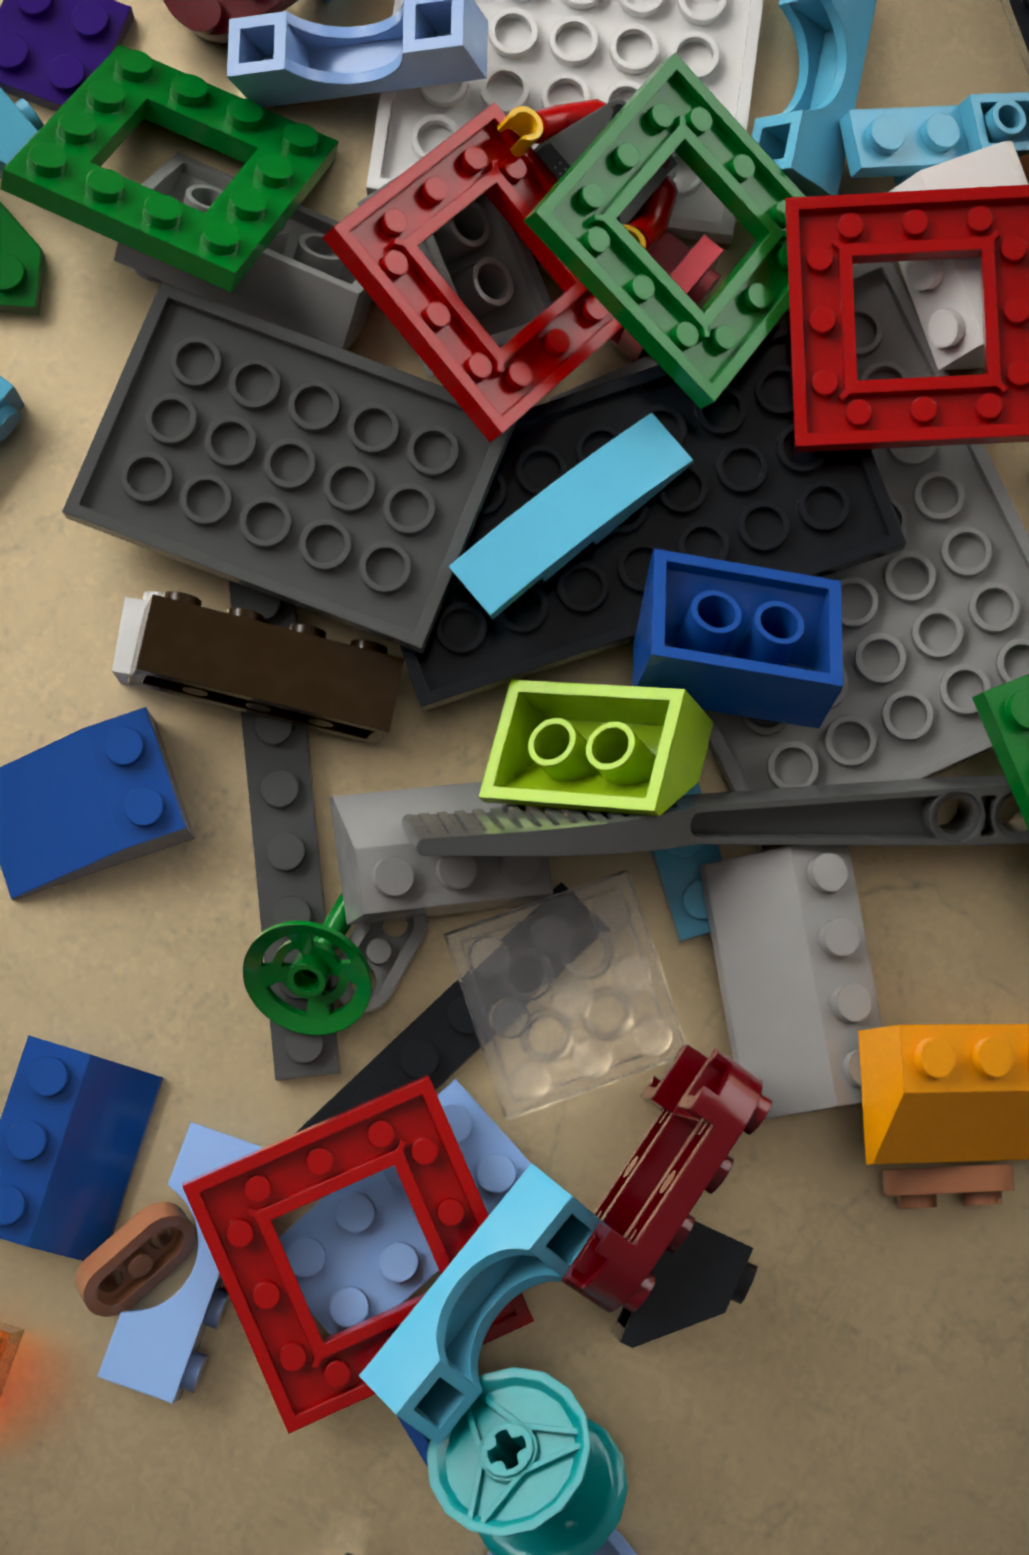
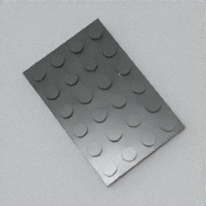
M161 282L62 512L69 520L423 654L455 576L448 566L463 555L516 422L492 442H489L445 387Z

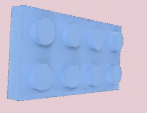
M454 1079L437 1096L487 1213L490 1215L531 1163L457 1079ZM394 1166L324 1196L279 1237L312 1315L330 1336L402 1304L439 1271Z

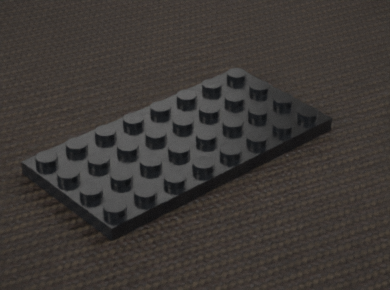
M790 321L774 326L716 401L702 409L697 406L660 365L534 406L517 420L464 553L550 484L650 413L655 415L689 454L694 463L597 545L593 542L590 543L547 581L544 582L541 578L494 619L488 615L460 580L454 576L423 654L399 645L422 712L510 683L511 679L519 680L634 641L650 559L654 548L816 577H823L904 549L906 540L871 449L795 453Z

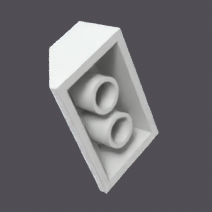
M1003 141L920 170L889 192L1029 184L1013 142ZM980 258L898 262L938 371L985 368Z

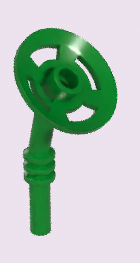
M342 893L323 924L310 921H287L273 925L254 939L245 955L243 980L250 999L268 1019L290 1031L306 1035H328L350 1027L362 1016L370 1001L373 982L372 974L362 952L345 936L351 925L346 923ZM287 936L290 940L278 948L273 961L263 963L267 949L277 940ZM339 947L349 959L340 960L335 953L337 948ZM294 949L299 950L293 963H284V958L289 952ZM330 975L339 977L338 983L333 988L327 991L324 990ZM282 981L292 993L308 999L307 1011L297 1009L284 1002L273 992L270 986ZM349 981L356 984V991L353 997L342 1007L332 1010L330 1004L343 995Z

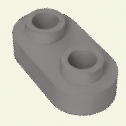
M426 916L406 919L408 922L407 929L404 934L398 937H391L384 932V921L357 924L349 939L362 952L370 967V971L376 976V985L372 989L370 1001L363 1014L381 1009L392 998L427 932ZM343 951L340 953V960L349 959ZM331 975V987L333 988L338 983L339 977ZM349 981L345 992L338 999L341 1005H345L355 993L352 982Z

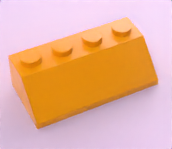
M900 1024L858 1031L866 1165L1029 1160V1024Z

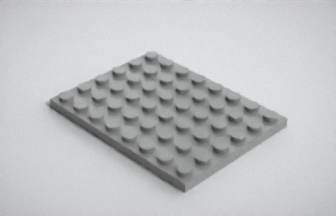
M862 263L853 266L857 380L949 376L947 370L938 371L913 301L894 263ZM789 308L775 326L790 321ZM648 355L550 398V401L659 364ZM984 444L871 449L905 537L906 545L903 550L822 577L841 581L843 688L819 729L704 710L714 722L709 745L731 792L928 778L993 748L972 697L1029 674V535ZM757 845L759 852H764L778 846Z

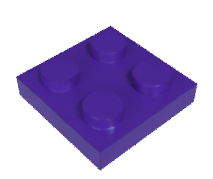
M3 0L0 7V87L5 93L57 111L119 44H123L134 20L131 6L115 0Z

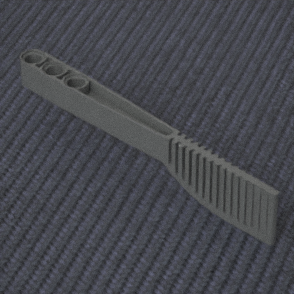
M1005 775L933 777L683 795L661 816L573 809L558 810L557 808L543 807V811H540L536 806H526V811H521L518 807H508V812H503L500 808H490V812L486 813L482 809L472 810V813L460 810L454 811V814H448L447 812H437V814L419 813V815L407 814L402 818L404 830L417 852L422 856L603 855L654 851L694 844L965 846L1029 843V831L1019 808L1014 818L1008 822H1000V808L1005 800L1013 796ZM956 797L958 803L956 815L947 824L938 825V808L948 798Z

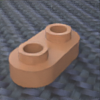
M1013 1164L882 1170L884 1196H897L898 1209L937 1207L936 1194L962 1193L963 1206L1002 1204L1001 1191L1015 1190Z
M158 1202L139 1211L92 1252L79 1266L75 1276V1287L87 1308L95 1315L103 1317L116 1316L132 1308L190 1256L197 1238L194 1225L185 1212L174 1203Z

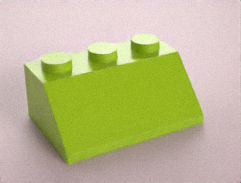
M511 679L479 798L486 803L661 816L699 782L714 722L686 689Z

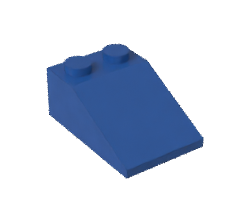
M146 707L82 728L0 767V866L13 901L195 839L156 720Z

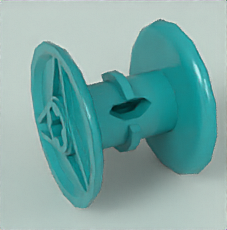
M511 1367L482 1374L479 1377L482 1393L439 1446L431 1440L428 1446L427 1463L430 1487L444 1512L469 1531L478 1533L487 1550L493 1555H593L603 1547L621 1520L628 1491L624 1456L606 1429L586 1417L570 1388L546 1372Z

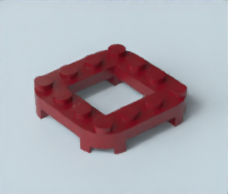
M688 1044L682 1046L662 1080L654 1076L643 1090L640 1097L655 1106L660 1112L593 1212L606 1225L599 1222L561 1280V1282L607 1313L617 1310L620 1306L634 1313L645 1302L656 1281V1277L650 1272L665 1250L673 1253L685 1241L695 1222V1218L689 1213L704 1190L712 1194L723 1183L734 1163V1159L728 1155L742 1132L750 1135L760 1126L772 1106V1100L762 1094L763 1081L716 1048L707 1058Z

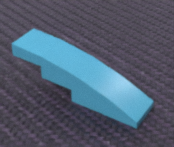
M650 413L550 484L448 567L488 615L494 619L541 578L544 582L547 581L590 543L593 542L597 545L693 464V459L655 415Z

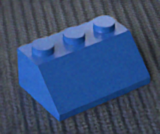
M654 548L650 559L633 644L632 686L686 689L703 710L819 729L843 688L841 581Z
M28 1035L0 1119V1239L84 1261L114 1233L163 1077Z

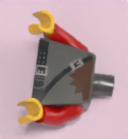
M617 98L606 104L599 99L554 105L537 111L529 107L518 106L510 111L499 124L497 130L502 132L503 130L510 129L520 135L521 138L510 149L515 157L524 155L534 143L539 144L533 152L558 181L622 109L626 102L621 98ZM670 155L617 218L645 250L666 233L678 195L677 186L673 180L678 164L672 155Z

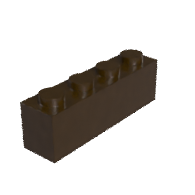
M176 591L165 592L163 597L153 594L144 609L128 678L129 684L375 745L389 733L404 658L387 654L388 648L386 646L361 639L352 640L350 644L326 639L327 633L324 630L307 624H290L288 629L264 623L265 617L262 614L249 609L233 607L228 608L225 613L201 607L202 601L199 598Z

